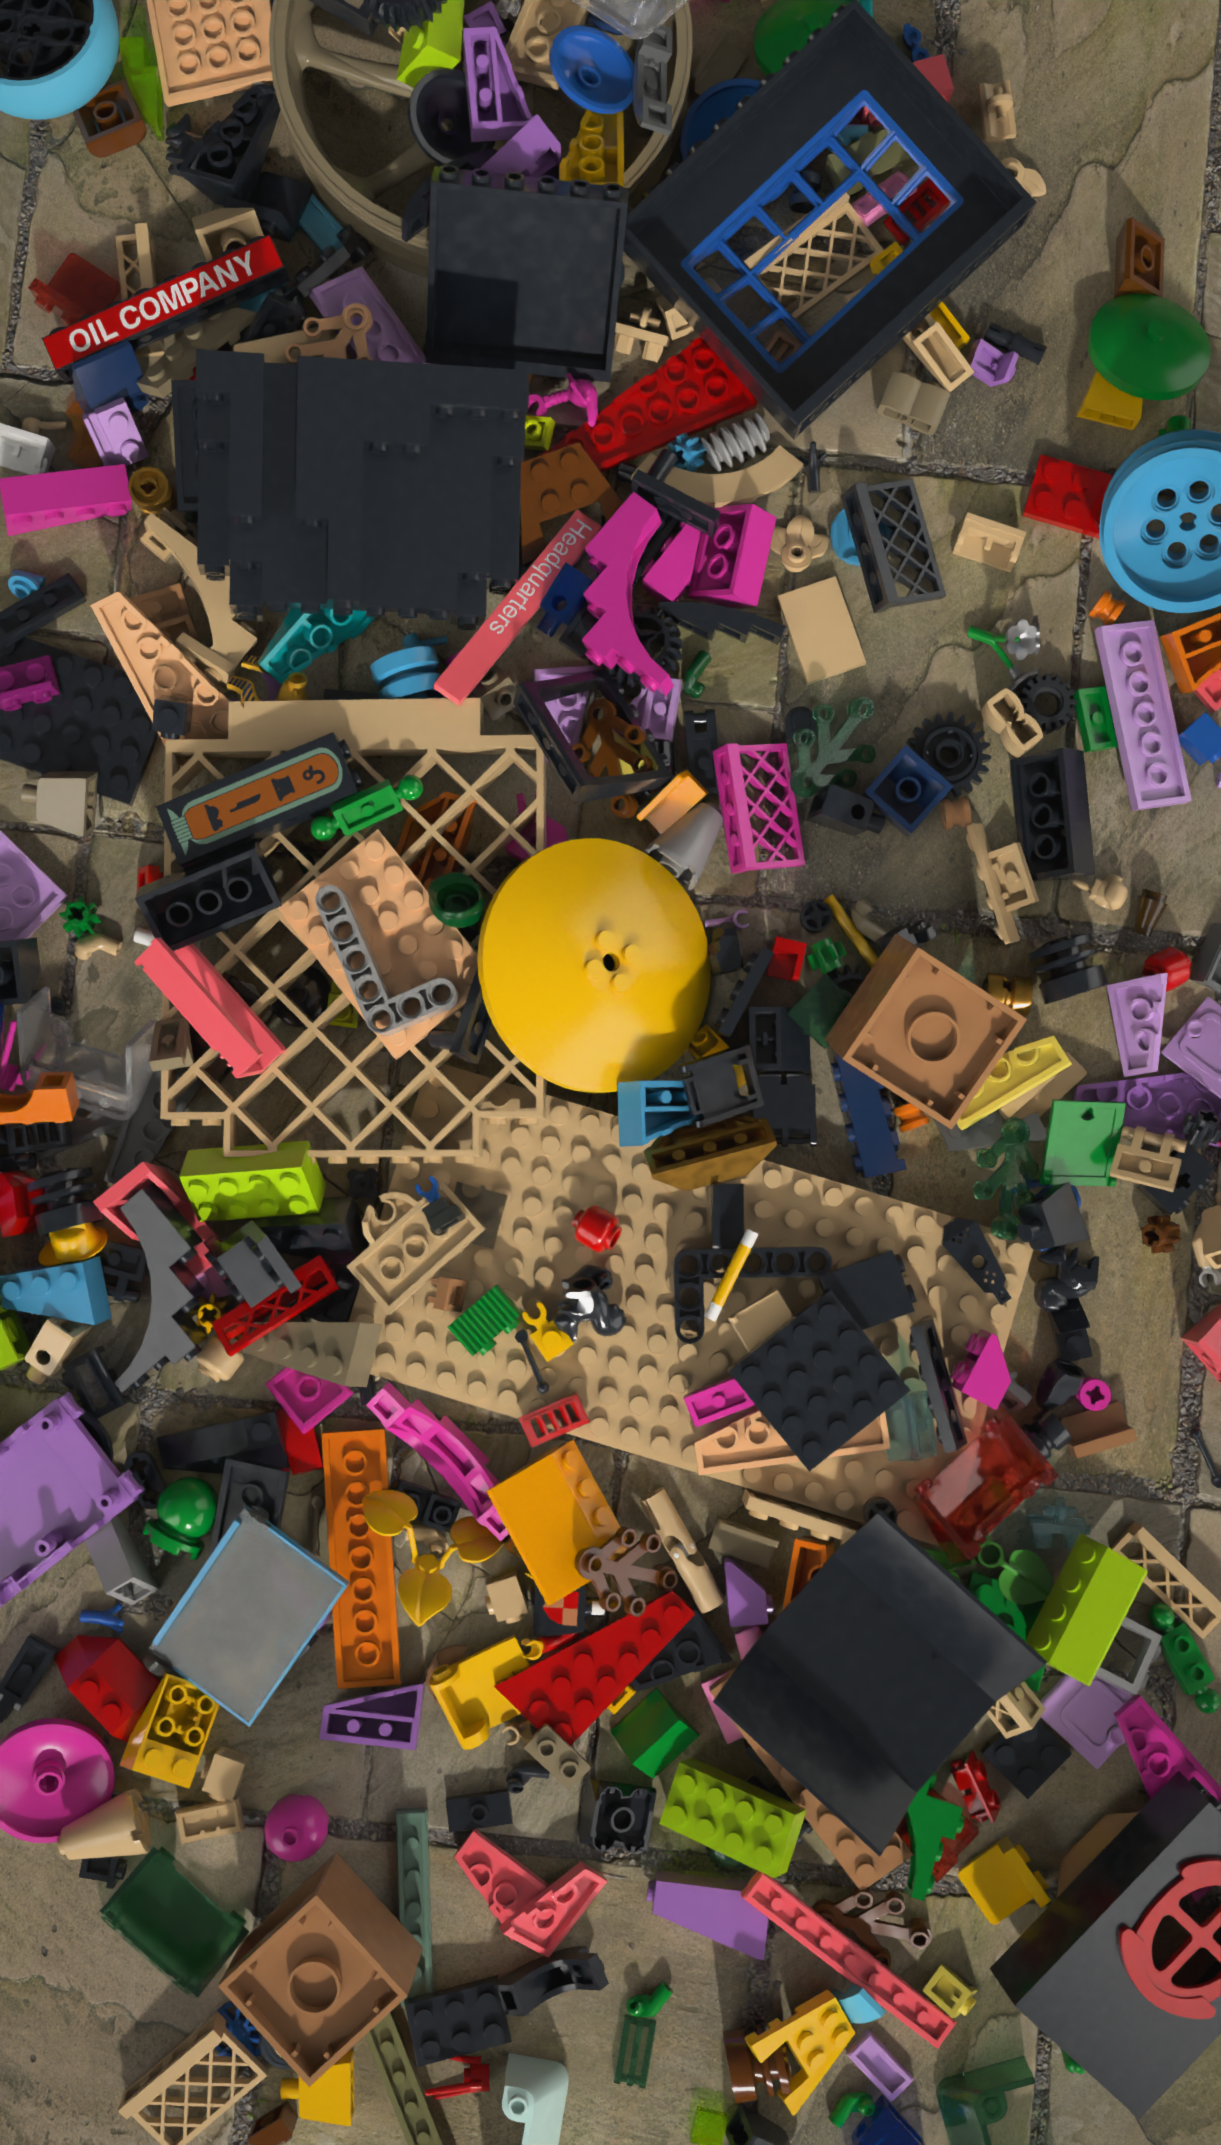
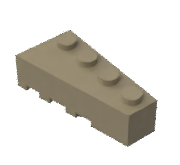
M254 1322V1324H258V1325H264L265 1323H267V1322ZM285 1322L247 1346L244 1353L339 1385L367 1387L382 1324L363 1322Z

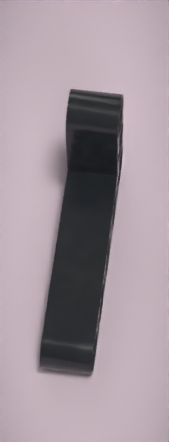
M817 1246L752 1247L749 1254H757L760 1257L761 1264L755 1271H747L743 1265L737 1278L822 1276L829 1272L832 1267V1257L827 1250ZM737 1248L683 1249L675 1255L673 1261L674 1328L676 1335L682 1342L688 1344L696 1343L704 1335L703 1279L723 1278L726 1270L722 1272L713 1270L711 1266L713 1257L717 1254H724L727 1256L730 1264ZM814 1252H820L825 1260L822 1268L818 1270H812L808 1265V1258ZM781 1253H789L793 1260L792 1266L785 1271L779 1270L776 1266V1258ZM684 1255H693L697 1260L695 1270L689 1273L683 1272L679 1268V1260ZM686 1287H693L698 1294L697 1300L690 1305L682 1303L679 1297L680 1292ZM689 1319L698 1323V1331L691 1337L684 1336L680 1331L681 1324Z

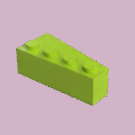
M447 0V3L441 4L442 13H433V23L425 20L422 22V29L417 25L411 26L409 33L405 29L396 80L415 87L431 71L442 68L453 69L461 61L464 0Z

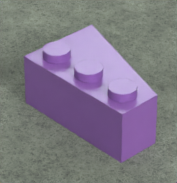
M496 27L463 28L462 46L471 142L510 140L533 118V115L531 116L522 88L519 86L513 73L511 62Z
M536 114L481 168L498 174L518 172L525 177L539 178L540 176H552L557 179L559 178V164L562 160L561 144L539 115Z
M426 1681L327 1703L323 1706L319 1739L416 1750L419 1743Z

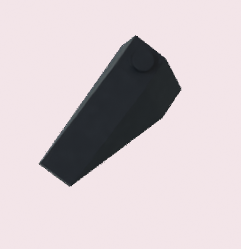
M278 1409L157 1437L163 1469L223 1474L225 1459L228 1456L291 1469L284 1444Z

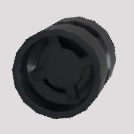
M1048 1408L1042 1409L1033 1416V1423L1031 1425L1023 1424L1011 1434L1018 1446L1037 1467L1051 1457L1052 1449L1059 1451L1072 1441L1069 1432Z

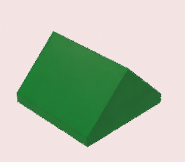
M657 1687L610 1730L630 1762L653 1779L700 1736L698 1731Z

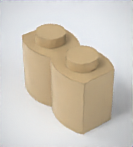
M1004 688L989 699L981 709L982 716L987 725L1000 734L1002 744L1006 750L1017 758L1036 746L1043 738L1039 724L1030 715L1024 713L1020 699L1007 688Z

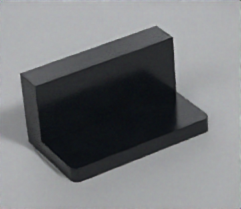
M711 1184V1248H738L744 1235V1184Z

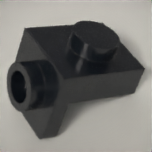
M124 1856L82 1859L79 1877L107 1882L106 1888L113 1889L119 1880L124 1879L128 1860L123 1859Z

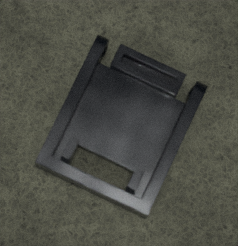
M740 1044L678 1066L680 1073L690 1072V1075L684 1076L681 1079L690 1115H701L700 1118L692 1121L694 1128L704 1127L764 1106L750 1044ZM733 1065H742L748 1089L744 1093H739Z

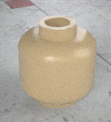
M215 1335L207 1341L202 1351L197 1355V1361L200 1364L197 1369L216 1383L220 1379L227 1381L231 1379L243 1363L244 1355L239 1351L230 1357L226 1353L219 1337ZM235 1338L229 1340L231 1344L237 1342Z

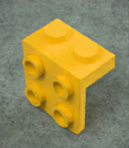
M1007 1835L966 1863L957 1872L960 1881L989 1923L993 1925L1001 1922L1033 1898L1040 1908L1051 1901L1045 1892L1050 1886L1039 1870L1033 1873L1026 1863L1031 1861L1021 1844L1019 1843L1014 1846Z

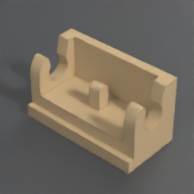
M967 512L952 553L1011 572L1027 532Z

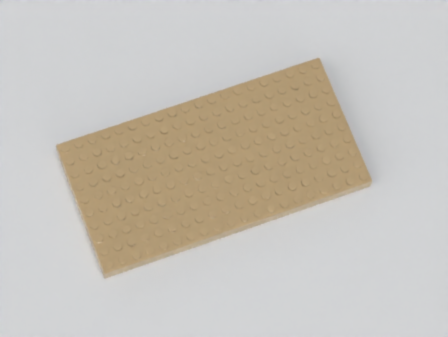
M446 1064L439 1068L470 1100L492 1080V1078ZM433 1074L420 1087L410 1119L432 1140L465 1105ZM503 1082L478 1108L481 1111H536V1096L529 1089ZM546 1095V1119H538V1125H520L519 1119H506V1125H487V1119H483V1157H474V1163H455V1157H443V1163H423V1157H411V1163L396 1164L388 1193L396 1191L408 1194L419 1202L423 1197L416 1192L415 1185H420L424 1192H428L432 1189V1182L429 1176H433L438 1183L444 1181L486 1228L431 1278L439 1279L442 1276L468 1281L462 1312L443 1311L433 1308L434 1303L429 1302L427 1298L428 1296L436 1297L438 1286L431 1284V1279L391 1315L384 1311L360 1283L349 1322L382 1324L370 1372L371 1375L517 1419L577 1391L590 1422L567 1432V1434L698 1473L694 1441L758 1410V1407L753 1405L695 1427L683 1399L685 1394L732 1377L728 1368L748 1353L728 1317L769 1294L774 1287L778 1288L794 1316L820 1296L823 1291L817 1276L737 1278L716 1321L704 1316L705 1329L702 1338L692 1344L682 1342L676 1335L674 1328L673 1261L675 1255L683 1249L711 1248V1185L684 1191L652 1179L643 1151L650 1147L657 1138L650 1140L649 1143L643 1146L619 1147L618 1116ZM473 1113L439 1147V1150H472ZM407 1128L401 1150H426V1146ZM762 1160L748 1175L715 1183L744 1184V1233L746 1229H749L758 1234L753 1247H821L827 1250L832 1257L830 1272L878 1255L885 1250H893L894 1255L900 1254L906 1270V1272L901 1273L905 1285L911 1284L917 1302L912 1303L914 1312L863 1330L911 1390L885 1411L890 1449L828 1457L810 1472L799 1461L705 1475L864 1524L866 1523L862 1514L864 1504L872 1497H884L897 1510L898 1518L896 1525L909 1537L947 1548L988 1406L952 1386L967 1444L958 1451L945 1453L943 1444H940L937 1439L935 1415L928 1407L927 1397L929 1394L926 1383L922 1381L919 1375L920 1362L917 1351L911 1346L910 1327L921 1321L933 1319L951 1384L953 1382V1379L950 1378L951 1373L958 1361L963 1363L968 1353L965 1350L966 1344L974 1332L978 1334L979 1330L983 1329L998 1336L1002 1352L1004 1353L1033 1253L1029 1242H1023L1016 1235L978 1224L1006 1277L1003 1286L1011 1296V1299L1001 1305L993 1293H984L952 1255L941 1245L943 1226L956 1217L766 1160ZM389 1203L384 1204L380 1217L381 1221H388L393 1216V1208ZM592 1205H598L618 1217L622 1232L616 1245L611 1250L606 1249L603 1252H595L576 1241L574 1236L575 1227L572 1226V1222L579 1210L585 1211ZM820 1252L812 1253L808 1258L809 1267L812 1270L822 1268L825 1261L824 1256ZM755 1253L749 1254L744 1263L745 1269L747 1271L757 1270L761 1264L760 1257ZM781 1253L776 1258V1266L779 1270L785 1271L792 1266L793 1260L789 1253ZM724 1254L715 1255L711 1261V1266L716 1272L726 1270L729 1265V1260ZM684 1255L679 1260V1268L683 1272H692L697 1266V1260L693 1255ZM977 1255L973 1258L972 1263L976 1268H979L983 1265L984 1259L982 1256ZM585 1265L604 1267L611 1272L613 1284L609 1289L603 1291L608 1297L609 1304H618L619 1308L624 1310L626 1317L623 1329L615 1335L606 1337L597 1334L593 1330L591 1321L579 1323L577 1339L573 1341L574 1345L548 1362L530 1337V1334L537 1330L536 1327L526 1323L522 1314L517 1317L521 1323L509 1334L502 1330L493 1338L497 1344L483 1356L479 1351L472 1356L448 1329L451 1323L497 1283L521 1309L522 1313L527 1311L531 1318L535 1319L540 1316L541 1312L536 1303L542 1302L547 1309L546 1318L548 1321H551L559 1313V1306H557L556 1302L569 1299L563 1295L565 1288L562 1286V1280L568 1279ZM722 1278L703 1279L704 1314ZM693 1287L684 1288L680 1292V1301L687 1305L693 1304L698 1297L696 1289ZM691 1319L685 1320L680 1327L681 1333L687 1337L694 1336L698 1331V1323ZM523 1330L528 1334L527 1343L543 1381L549 1384V1390L544 1394L537 1391L538 1383L521 1343H518L515 1339V1334L518 1331ZM571 1403L565 1405L571 1420L577 1419ZM559 1408L553 1410L559 1425H565L566 1423ZM548 1414L541 1415L546 1427L554 1430ZM536 1418L530 1420L531 1423L538 1425Z

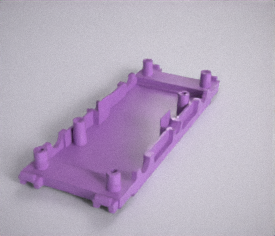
M70 1392L53 1400L0 1443V1608L139 1498L138 1495L144 1491V1488L133 1478L130 1470L121 1475L78 1419L85 1411L77 1405Z

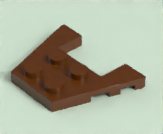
M579 442L521 463L520 529L521 561L523 564L536 560L547 547L539 525L540 522L599 502L605 522L607 523L623 504Z

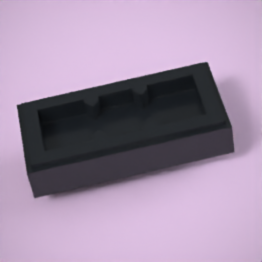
M508 1789L446 1797L449 1832L513 1824Z

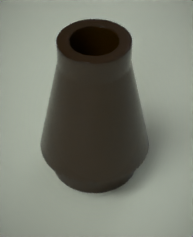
M1143 889L1141 896L1138 895L1133 932L1151 937L1153 929L1168 906L1166 904L1167 895Z

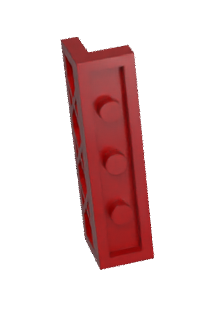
M321 1255L293 1271L302 1287L292 1294L285 1286H282L253 1308L245 1301L211 1323L226 1353L230 1357L340 1288L333 1276L335 1274L333 1269ZM327 1279L329 1284L318 1291L311 1290ZM298 1298L297 1304L291 1308L283 1307ZM271 1315L269 1322L264 1325L254 1324V1322H260ZM244 1332L242 1339L234 1344L230 1343L229 1340Z

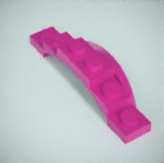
M388 1382L366 1406L381 1420L382 1425L387 1430L406 1442L436 1469L456 1491L481 1525L486 1526L500 1541L504 1539L509 1533L486 1492L500 1482L485 1467L490 1459L446 1415L439 1421L418 1398L411 1404Z

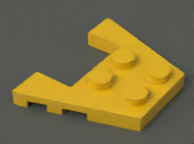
M828 1989L794 2008L795 2015L782 2022L777 2018L768 2023L769 2030L760 2035L752 2032L744 2038L760 2063L767 2059L785 2041L801 2066V2070L790 2079V2093L782 2095L780 2088L777 2094L793 2116L798 2112L855 2035V2031L836 1997Z

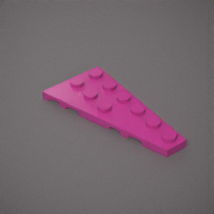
M1139 1694L1134 1695L1114 1713L1150 1800L1179 1771L1188 1780L1194 1776L1221 1803V1787ZM1207 1886L1190 1892L1191 1899L1196 1903L1214 1886Z

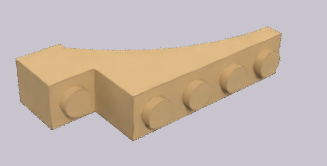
M150 513L144 521L146 531L163 544L175 557L191 579L201 598L212 633L213 645L210 649L235 665V673H237L245 657L251 655L257 647L258 639L254 636L256 631L243 621L237 624V615L231 614L229 605L230 576H225L224 581H211L206 579V575H200L197 565V540L188 534L183 537L175 531L176 525L165 516L161 515L158 518Z

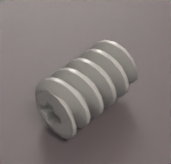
M755 412L753 414V421L749 417L742 418L741 425L737 422L731 423L730 431L726 427H722L719 430V436L715 432L709 433L708 442L705 438H700L703 448H706L704 452L709 463L720 473L722 472V461L731 468L733 467V456H736L742 463L744 462L743 452L745 451L752 458L755 457L756 446L763 453L766 452V442L770 441V434L761 414Z

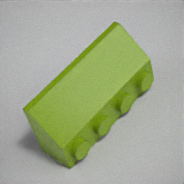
M1080 1533L1025 1642L1047 1661V1665L1090 1687L1148 1571L1111 1548Z

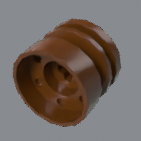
M761 2024L756 2025L755 2033L757 2035L763 2033ZM744 2027L723 2031L736 2104L757 2100V2083L764 2082L769 2097L774 2096L772 2080L780 2079L782 2095L790 2093L791 2067L786 2042L760 2063L744 2040L747 2036Z

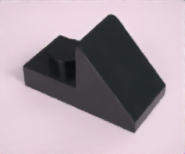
M1079 1298L1068 1299L1067 1307L1061 1308L1060 1311L1048 1312L1059 1359L1071 1362L1093 1357L1086 1328H1090V1323Z

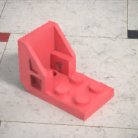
M144 1161L141 1162L93 1201L100 1212L133 1240L139 1241L134 1228L120 1208L142 1188L155 1183L202 1238L203 1242L213 1235L220 1243L222 1242L207 1221H198L184 1189L161 1166ZM203 1242L195 1248L198 1254L185 1264L195 1277H198L211 1267V1264L204 1256L209 1250Z

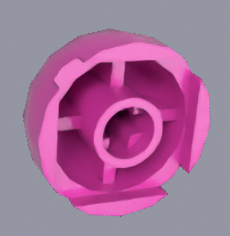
M289 1794L279 1799L268 1812L264 1825L265 1841L270 1851L278 1858L289 1862L304 1861L315 1855L325 1843L328 1835L329 1816L323 1804L310 1795Z

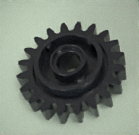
M949 712L945 721L937 713L934 716V724L927 718L924 719L922 722L924 730L915 727L912 732L917 739L908 738L906 744L912 747V750L953 785L950 791L958 799L961 796V788L967 794L971 793L973 787L970 782L979 786L982 779L978 774H986L989 771L982 763L989 762L991 756L982 752L990 746V743H980L979 740L985 732H973L976 726L975 721L965 726V715H962L955 722L952 712ZM950 750L954 754V762H944L940 757V751ZM950 791L943 797V799H946L948 797Z

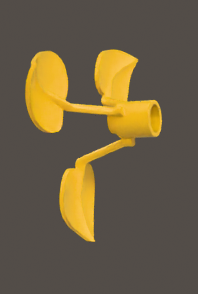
M395 1490L375 1491L364 1496L362 1499L364 1518L374 1532L382 1536H395L401 1533L404 1527L408 1532L412 1552L411 1561L415 1566L412 1569L406 1570L400 1576L398 1594L405 1611L418 1627L443 1610L450 1602L452 1596L451 1584L439 1571L444 1568L445 1562L453 1551L458 1549L459 1557L464 1562L479 1563L492 1557L504 1543V1539L500 1541L486 1526L481 1525L474 1516H466L457 1520L451 1527L450 1538L454 1544L449 1546L440 1560L432 1554L419 1556L413 1527L409 1523L418 1514L415 1502L408 1495Z

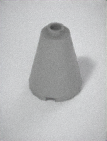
M711 802L698 803L651 842L644 850V853L665 867L681 886L687 884L689 885L688 890H692L699 882L723 824L721 810Z

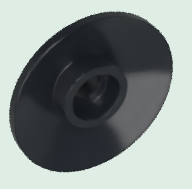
M310 966L285 993L315 1021L327 1009L331 986L321 971ZM290 967L282 970L276 976L274 982H276ZM297 989H303L305 992V996L301 1000L294 998V992ZM279 998L272 1004L277 1008L275 1014L282 1021L293 1026H306Z

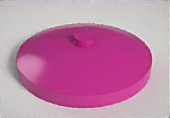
M46 1718L21 1725L1 1739L0 1828L9 1835L27 1842H57V1837L61 1835V1830L64 1826L111 1800L115 1781L114 1763L110 1750L102 1738L81 1723L68 1719Z

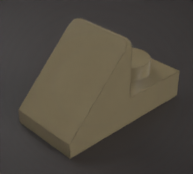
M178 1017L155 1021L149 1058L152 1071L192 1066L194 1059L189 1024L186 1018Z

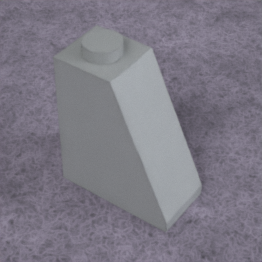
M115 1516L85 1540L106 1594L133 1605L159 1590L154 1577L120 1517Z

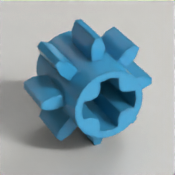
M684 433L677 436V440L668 443L670 451L678 458L674 465L675 467L695 472L697 467L704 465L702 458L706 448H703L701 442L698 441V436L689 439L688 434Z

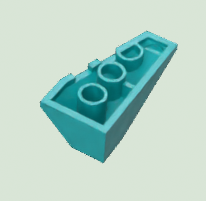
M291 608L257 663L281 684L288 678L289 674L301 672L309 667L312 661L326 652H333L337 649V645L348 638L354 639L362 634L376 617L366 616V611L353 610V615L333 614V609H320L319 614L301 613V608Z

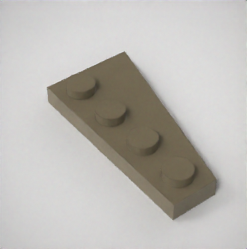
M231 307L186 328L182 336L166 349L162 357L154 365L150 366L137 382L142 393L160 398L166 397L172 392L171 380H188L194 375L192 369L196 366V349L217 350L226 342L233 345L241 338L239 332L248 325H251L257 312Z

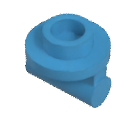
M14 569L8 581V587L17 598L22 600L43 588L46 583V577Z

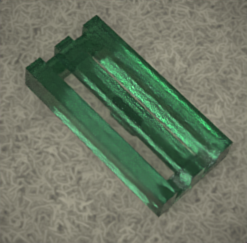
M625 2014L614 2083L626 2082L627 2086L637 2084L639 2088L645 2089L656 2020ZM630 2024H634L636 2029L627 2074L622 2073ZM645 2026L648 2027L641 2072L640 2076L635 2075L642 2029Z

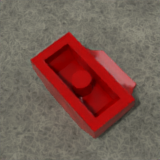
M25 1171L0 1173V1225L2 1237L33 1233L36 1229L34 1217L47 1210L46 1204H30V1199L43 1195V1191L27 1192L26 1184L35 1181L36 1178L31 1177Z

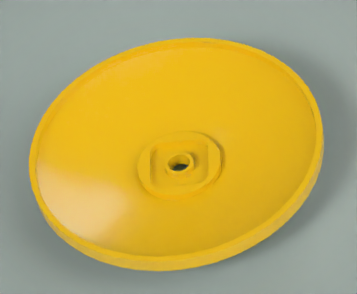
M601 838L574 839L552 845L536 852L513 869L501 883L487 908L481 927L477 956L478 977L486 1010L499 1036L510 1051L525 1066L547 1081L567 1089L588 1093L618 1091V1082L650 1081L669 1069L681 1057L695 1037L704 1017L710 992L711 965L707 952L708 941L702 921L689 895L677 879L658 861L632 846ZM606 954L610 955L614 960L612 971H608L603 965V958Z

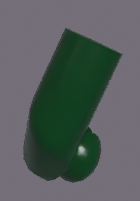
M703 650L697 653L686 668L683 686L685 693L692 695L696 699L700 698L705 689V685L698 681L699 677L712 659Z

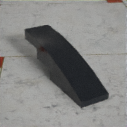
M659 602L657 606V612L660 610L665 612L666 618H673L675 625L710 641L713 640L716 632L719 631L745 643L751 632L778 645L786 627L756 614L725 606L696 602Z

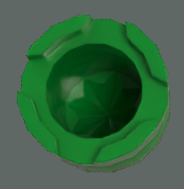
M192 1476L178 1478L171 1482L160 1495L156 1508L158 1518H149L142 1534H152L149 1540L151 1543L174 1555H178L179 1551L182 1550L190 1553L189 1558L191 1560L199 1559L205 1548V1544L200 1538L209 1534L215 1524L219 1500L216 1490L205 1480Z

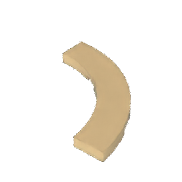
M779 445L762 461L743 470L731 473L703 474L674 466L664 483L712 508H720L753 502L758 497L780 489L802 469L804 464ZM650 453L634 471L631 480L638 469L648 473L657 457Z

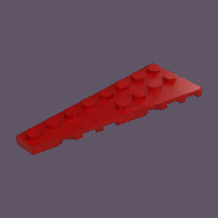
M697 337L690 343V346L676 356L670 357L663 366L652 374H647L612 400L609 406L598 413L596 424L593 427L587 421L575 431L572 430L566 434L565 438L548 451L546 449L538 456L579 442L602 473L619 466L621 462L631 461L667 446L668 443L677 440V436L687 433L688 436H691L753 410L757 407V402L754 395L701 337Z

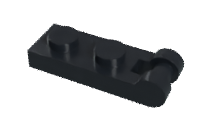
M705 709L704 713H693V710L683 711L688 770L709 792L706 796L719 795L712 752L718 749L715 709ZM706 725L707 732L695 733V726Z

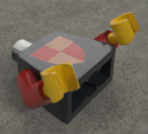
M525 1572L528 1577L533 1579L529 1572ZM587 1583L551 1605L546 1604L536 1585L533 1637L538 1638L536 1640L524 1638L521 1641V1645H531V1651L528 1654L522 1655V1657L536 1660L542 1653L558 1649L576 1639L580 1632H584L585 1616L604 1617L605 1610L599 1605V1597H586Z

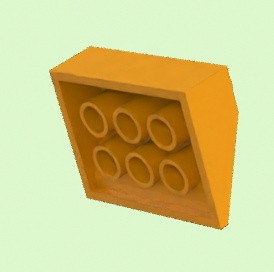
M574 1440L551 1448L486 1491L547 1605L555 1603L591 1581L581 1577L576 1570L574 1561L577 1553L581 1549L590 1546L600 1548L620 1528ZM621 1546L607 1560L615 1561L630 1548Z

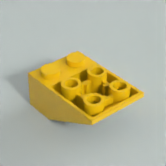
M165 1673L130 1735L119 1766L190 1789L220 1704L188 1680Z

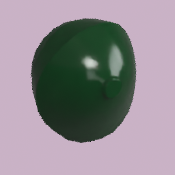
M453 872L443 875L432 881L428 887L429 906L432 913L439 921L449 927L465 928L478 922L487 910V898L484 892L470 877L463 873Z

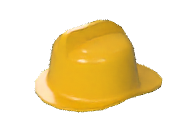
M91 1222L49 1233L50 1241L40 1251L38 1259L40 1264L44 1266L85 1260L102 1250L107 1243L108 1235L103 1228L94 1226Z

